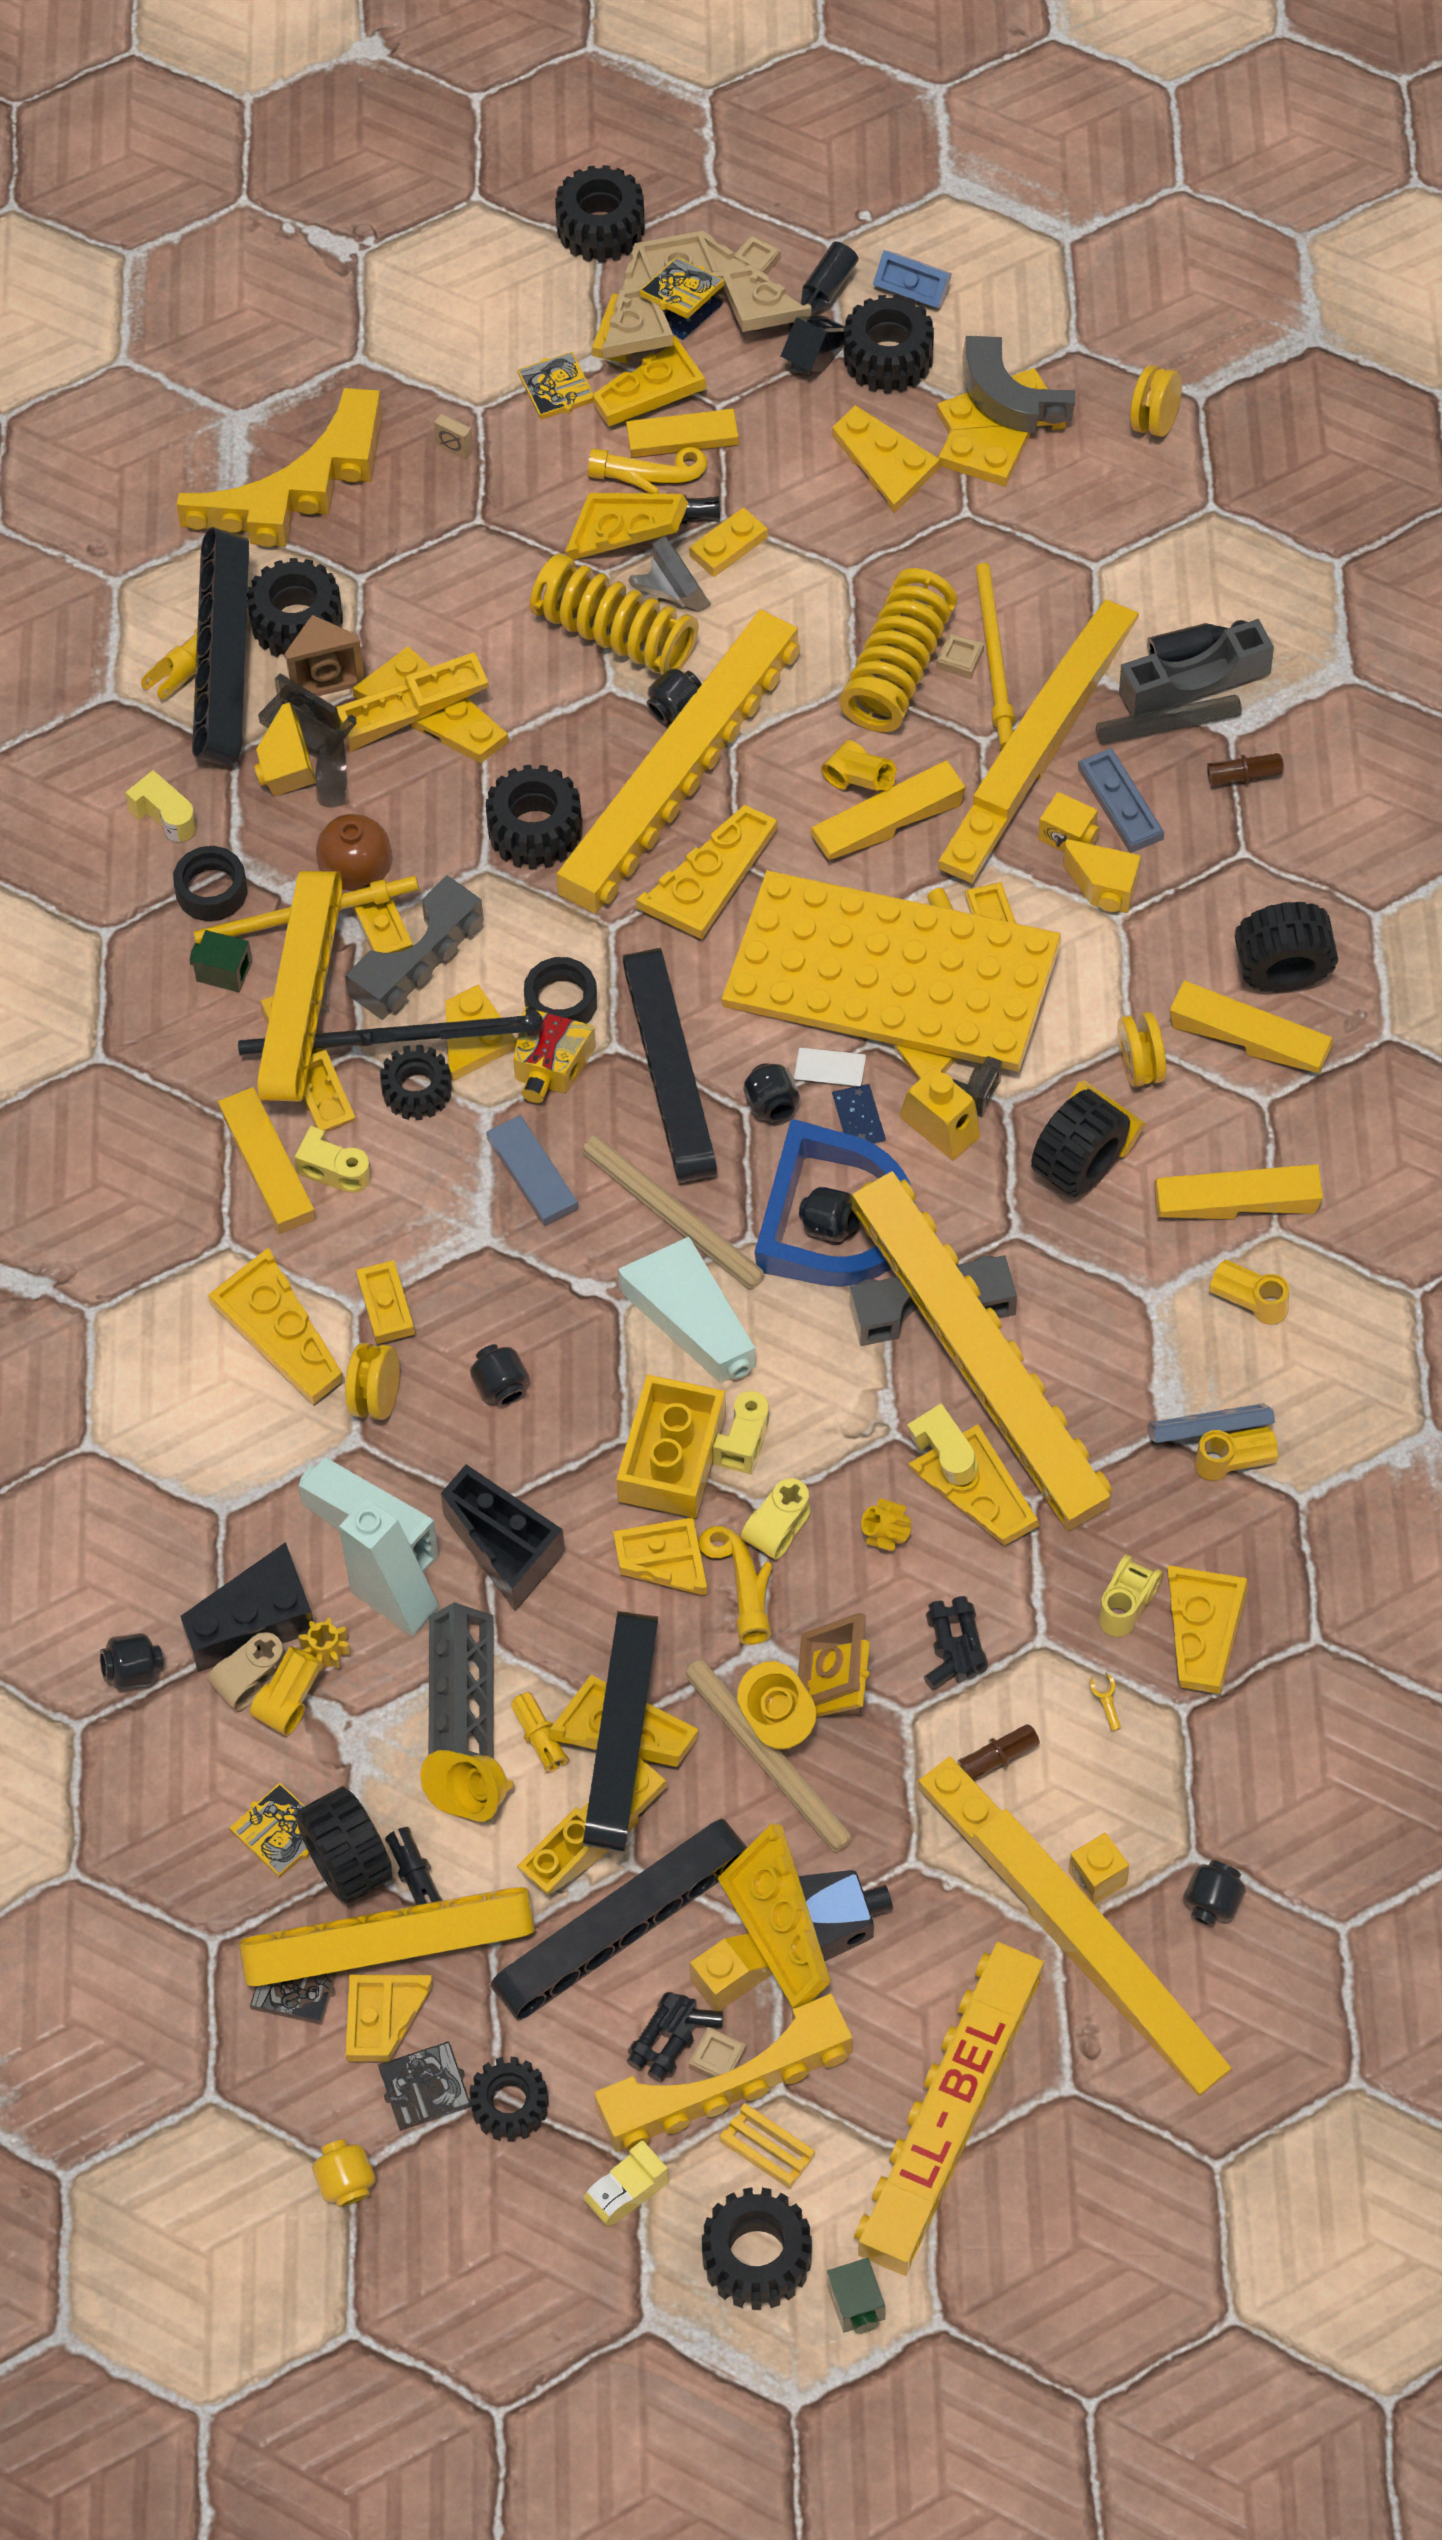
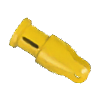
M197 628L189 640L181 647L175 646L143 676L141 680L143 689L148 690L162 678L169 676L157 690L158 698L164 700L195 675Z

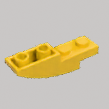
M639 1756L628 1832L640 1822L638 1815L667 1787L666 1780ZM589 1801L581 1809L575 1807L517 1865L518 1869L547 1895H550L576 1878L609 1851V1849L582 1846Z

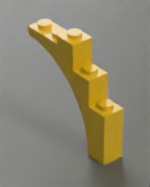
M344 388L338 409L326 431L308 451L290 465L272 475L233 489L208 493H178L176 506L180 527H189L195 530L215 527L228 532H248L250 544L264 547H286L292 512L329 514L335 480L371 482L382 419L380 390Z

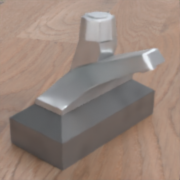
M665 536L653 543L654 559L651 560V571L644 575H630L628 579L631 586L643 594V603L649 598H663L673 601L682 607L687 606L697 612L711 604L678 552Z

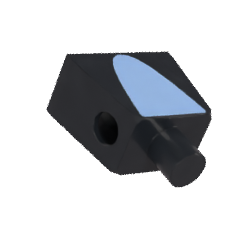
M854 1870L798 1876L824 1961L871 1940L874 1931L871 1915L893 1909L887 1886L883 1885L863 1891L858 1874Z

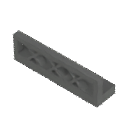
M454 1602L429 1616L428 1755L437 1750H449L470 1756L487 1755L493 1758V1615ZM467 1621L479 1624V1641L477 1643L467 1630ZM469 1656L472 1657L479 1668V1679L475 1680L467 1668V1658ZM470 1693L479 1705V1716L475 1718L467 1706V1696ZM470 1731L479 1743V1754L467 1750V1734Z

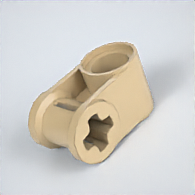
M259 1633L231 1656L220 1661L210 1672L208 1682L235 1711H241L250 1706L261 1688L271 1682L277 1671L274 1669V1666L277 1665L278 1669L285 1656L280 1639L272 1633Z

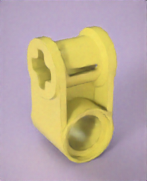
M787 1478L780 1481L763 1504L749 1517L742 1530L741 1539L774 1560L781 1558L789 1548L793 1538L810 1517L809 1491L807 1486L795 1478Z
M1125 1554L1101 1599L1099 1625L1102 1630L1114 1637H1123L1129 1634L1134 1629L1146 1606L1154 1598L1163 1579L1164 1572L1159 1569L1152 1571L1133 1562L1132 1556ZM1120 1608L1127 1613L1116 1614L1111 1609Z

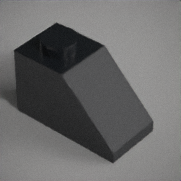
M826 316L796 317L780 357L791 362V369L805 375H809L810 372L825 371L844 347V325Z

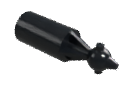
M832 242L803 285L801 305H811V315L830 305L858 263L859 257L852 248L841 242ZM794 322L789 323V324H790V327H789L788 334H790V331H791V329H792V326H793Z
M1237 620L1232 623L1230 628L1247 623V621ZM1202 623L1148 637L1149 655L1156 653L1160 659L1167 662L1184 661L1206 651L1220 638L1224 630L1229 628Z

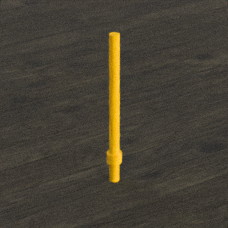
M980 563L976 566V575L994 707L991 709L993 725L998 729L1000 748L1003 749L1013 733L1012 725L1015 723L1014 708L1009 704L991 569L988 563Z
M415 875L391 882H386V879L371 882V887L343 893L339 910L370 902H375L378 905L390 902L391 897L418 891L420 888L417 877ZM291 907L194 931L195 941L200 944L205 930L235 937L287 924Z

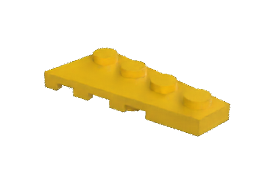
M407 646L353 687V697L361 699L404 684L406 675L431 666ZM467 697L411 723L412 728L423 734L427 731L439 737L442 744L480 764L509 742L508 733Z
M744 804L711 833V839L699 849L695 847L685 856V861L673 872L669 870L658 880V885L648 894L644 892L635 900L636 909L697 938L703 939L777 830L778 820Z
M269 1247L208 1294L209 1303L312 1404H315L343 1381L340 1368L320 1334L316 1332L310 1322L309 1315L293 1293L289 1281L276 1264Z
M771 1823L717 1879L792 2008H797L812 2002L831 1983L783 1826Z

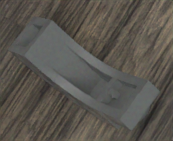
M965 337L962 354L965 385L973 401L987 416L1008 428L1029 433L1036 432L1038 421H1046L1052 424L1064 421L1071 422L1075 407V390L1034 389L1023 386L1016 382L1004 367L1002 360V337Z

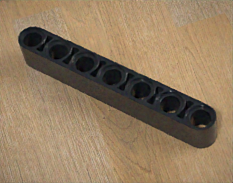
M211 527L203 537L200 554L192 753L196 758L232 767L239 757L242 744L249 540L244 536Z
M661 948L622 955L626 981L677 1182L683 1183L717 1176L715 1155Z
M617 1611L582 1846L625 1852L658 1616Z
M725 1819L714 1821L508 1965L494 1977L490 1987L516 2020H522L530 2016L719 1882L717 1878L742 1854L747 1846Z

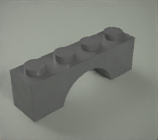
M1256 619L1224 630L1220 638L1210 648L1193 658L1179 662H1167L1160 659L1154 653L1121 664L1119 692L1133 719L1270 674L1274 646L1260 620Z
M448 875L422 899L424 921L428 928L423 938L417 944L407 950L396 953H382L370 950L345 975L348 996L381 1020L386 1018L392 1011L399 1010L405 1003L407 996L417 986L424 985L431 977L433 970L443 960H449L455 954L458 945L468 935L472 936L477 933L482 926L484 920L482 899Z
M1006 1255L998 1257L982 1256L973 1262L956 1265L964 1277L969 1275L976 1283L981 1294L978 1299L985 1309L992 1308L998 1318L1016 1315L1017 1294ZM898 1277L883 1280L867 1279L857 1285L850 1286V1309L860 1346L899 1339L903 1323L918 1307Z

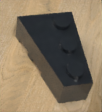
M467 1464L441 1492L444 1517L515 1610L565 1552L563 1529Z
M286 1542L180 1616L197 1672L215 1667L220 1661L231 1656L259 1633H272L283 1644L298 1639L301 1634L307 1635L310 1629L309 1622L313 1621L309 1604Z

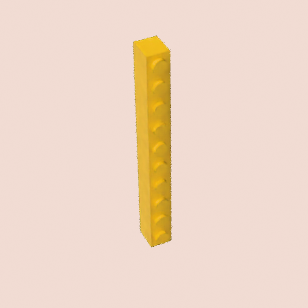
M759 609L699 687L697 693L692 696L556 873L558 895L594 914H597L605 903L609 904L612 902L621 881L625 876L630 877L638 866L639 858L644 851L654 847L659 838L660 830L666 822L671 823L676 818L680 804L687 795L692 796L695 793L705 771L715 767L720 758L721 750L727 742L732 743L736 739L741 724L746 717H752L756 713L762 696L767 690L772 691L775 688L785 666L795 662L800 652L798 627Z
M891 1171L853 1193L852 1210L1068 1533L1109 1508L1111 1497L1109 1493L1112 1492L1110 1483L1101 1471L1094 1472L1087 1461L1090 1459L1086 1447L1079 1438L1072 1439L1065 1428L1068 1426L1067 1420L1057 1405L1052 1407L1043 1396L1046 1390L1040 1378L1034 1372L1029 1374L1021 1363L1024 1361V1357L1017 1344L1013 1340L1007 1342L1000 1332L1002 1324L997 1314L990 1307L988 1309L984 1308L978 1299L981 1294L976 1283L969 1275L964 1277L956 1266L959 1264V1260L952 1247L948 1243L941 1244L935 1235L937 1227L928 1212L924 1211L921 1213L913 1202L916 1200V1196L909 1183L905 1179L899 1181L895 1173Z

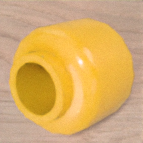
M340 2139L321 2147L323 2155L313 2163L312 2171L325 2201L336 2202L340 2208L359 2202L371 2195L369 2189L375 2183L376 2177L363 2146L358 2144L347 2146L346 2140Z

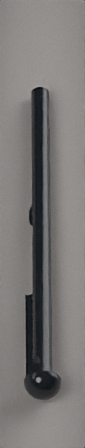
M526 1008L525 1016L316 1033L313 1049L372 1046V1044L439 1038L452 1039L527 1032L528 1037L532 1038L541 1032L543 1018L535 1009ZM265 1038L239 1040V1055L262 1054Z

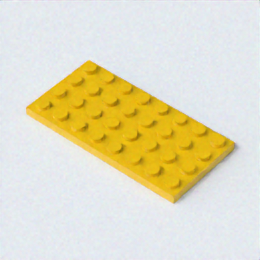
M766 870L721 998L722 1005L726 1008L1019 1072L1062 941L1061 933Z

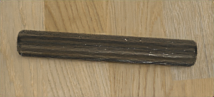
M1230 695L1108 720L1096 724V736L1100 744H1107L1233 718L1241 715L1242 705L1238 695Z

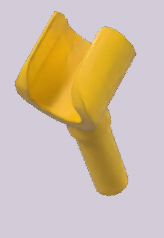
M1105 1672L1109 1686L1105 1691L1099 1692L1095 1689V1682L1091 1676L1089 1688L1093 1694L1100 1697L1111 1731L1121 1729L1113 1704L1112 1694L1116 1687L1113 1677Z

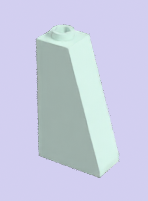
M690 1237L684 1238L618 1269L619 1289L622 1294L719 1383L731 1378H742L752 1368L756 1367L755 1346Z
M326 1457L316 1467H309L302 1475L298 1485L302 1504L339 1532V1526L367 1497L399 1521L423 1573L439 1557L434 1520L426 1514Z
M365 1497L339 1526L350 1592L413 1638L429 1621V1616L439 1610V1604L399 1521Z

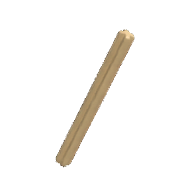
M593 1135L584 1143L583 1153L586 1157L686 1238L690 1237L694 1245L747 1288L753 1289L763 1280V1269L599 1136Z
M701 1659L690 1664L685 1670L686 1678L831 1850L840 1852L851 1842L849 1831L779 1749L766 1746L757 1737L741 1712L737 1699L709 1666Z

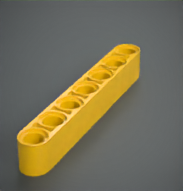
M300 871L298 873L258 1073L257 1088L260 1100L301 1101L303 1099L342 898V878L340 872Z
M513 1887L254 1935L240 1940L238 1944L245 1984L247 1986H261L519 1938L535 1932L529 1889L526 1887Z

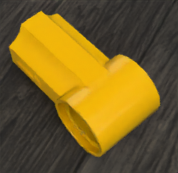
M846 740L821 765V772L832 786L840 790H845L850 784L876 791L882 790L887 792L895 784L897 768L893 760L868 754L857 742Z
M1226 1259L1219 1263L1210 1283L1209 1292L1252 1310L1255 1317L1262 1323L1269 1325L1277 1324L1285 1319L1289 1311V1284L1283 1277L1277 1274L1261 1275ZM1275 1297L1278 1300L1266 1301L1264 1298Z
M1268 1426L1230 1434L1221 1430L1206 1432L1201 1437L1194 1459V1468L1197 1474L1209 1481H1217L1224 1478L1230 1471L1277 1463L1279 1456L1274 1431ZM1215 1452L1222 1456V1458L1215 1459L1207 1453Z
M289 1647L271 1682L262 1687L254 1698L250 1707V1715L284 1736H288L302 1719L305 1711L303 1701L323 1663L306 1651L296 1647Z

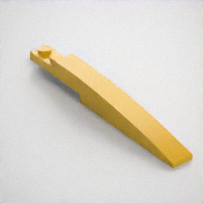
M1105 599L1045 683L973 795L972 807L939 859V870L967 882H974L1036 779L1040 780L1137 621L1139 612Z
M951 1756L947 1757L918 1780V1788L1029 1906V1915L1198 2097L1202 2096L1231 2072L1232 2068L1204 2033L1086 1895L1006 1808L1001 1811Z

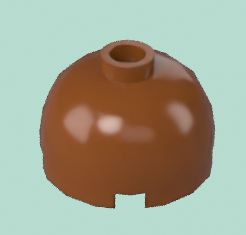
M353 813L342 815L330 821L319 834L316 846L318 868L320 871L340 872L342 890L355 891L362 889L364 885L383 880L389 873L393 860L390 841L385 830L373 819L365 815Z

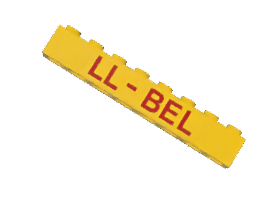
M998 1941L991 1954L983 1953L975 1972V1976L980 1978L974 1991L966 1990L958 2009V2013L963 2014L957 2028L950 2026L944 2037L941 2050L946 2051L943 2060L940 2065L932 2064L925 2079L924 2087L929 2089L923 2103L916 2100L909 2113L906 2124L912 2127L906 2140L898 2138L892 2150L889 2162L893 2163L894 2166L888 2178L881 2176L874 2189L872 2200L877 2203L871 2216L863 2214L854 2234V2238L859 2240L858 2256L862 2258L869 2257L871 2262L907 2276L1042 1979L1043 1960Z

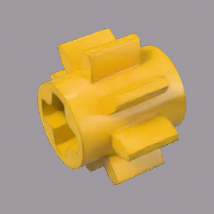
M879 1498L877 1506L867 1508L861 1519V1529L868 1536L866 1544L894 1551L895 1543L901 1544L905 1542L910 1535L912 1527L910 1518L904 1514L907 1507Z
M329 1617L325 1622H318L316 1624L310 1621L308 1634H301L298 1637L300 1646L305 1648L303 1651L312 1654L323 1663L319 1672L324 1667L334 1666L337 1669L340 1668L339 1660L341 1654L350 1655L349 1643L345 1641L348 1637L346 1627L336 1629Z

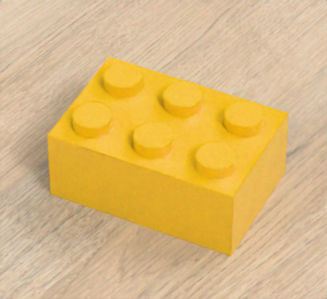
M646 1374L616 1479L618 1502L697 1519L713 1462V1446L717 1434L721 1433L726 1415L725 1390Z

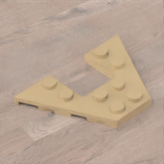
M705 231L639 242L634 244L631 262L628 263L625 272L623 288L619 291L615 304V313L610 320V329L606 341L602 345L603 359L673 346V333L663 310L660 309V305L641 297L640 289L676 257L697 267L703 266L705 271L724 279L723 289L742 332L795 322L796 317L811 316L812 308L811 305L806 304L803 306L788 296L785 287L771 282L768 275L752 264L745 266L735 259L732 250L725 245L718 244Z

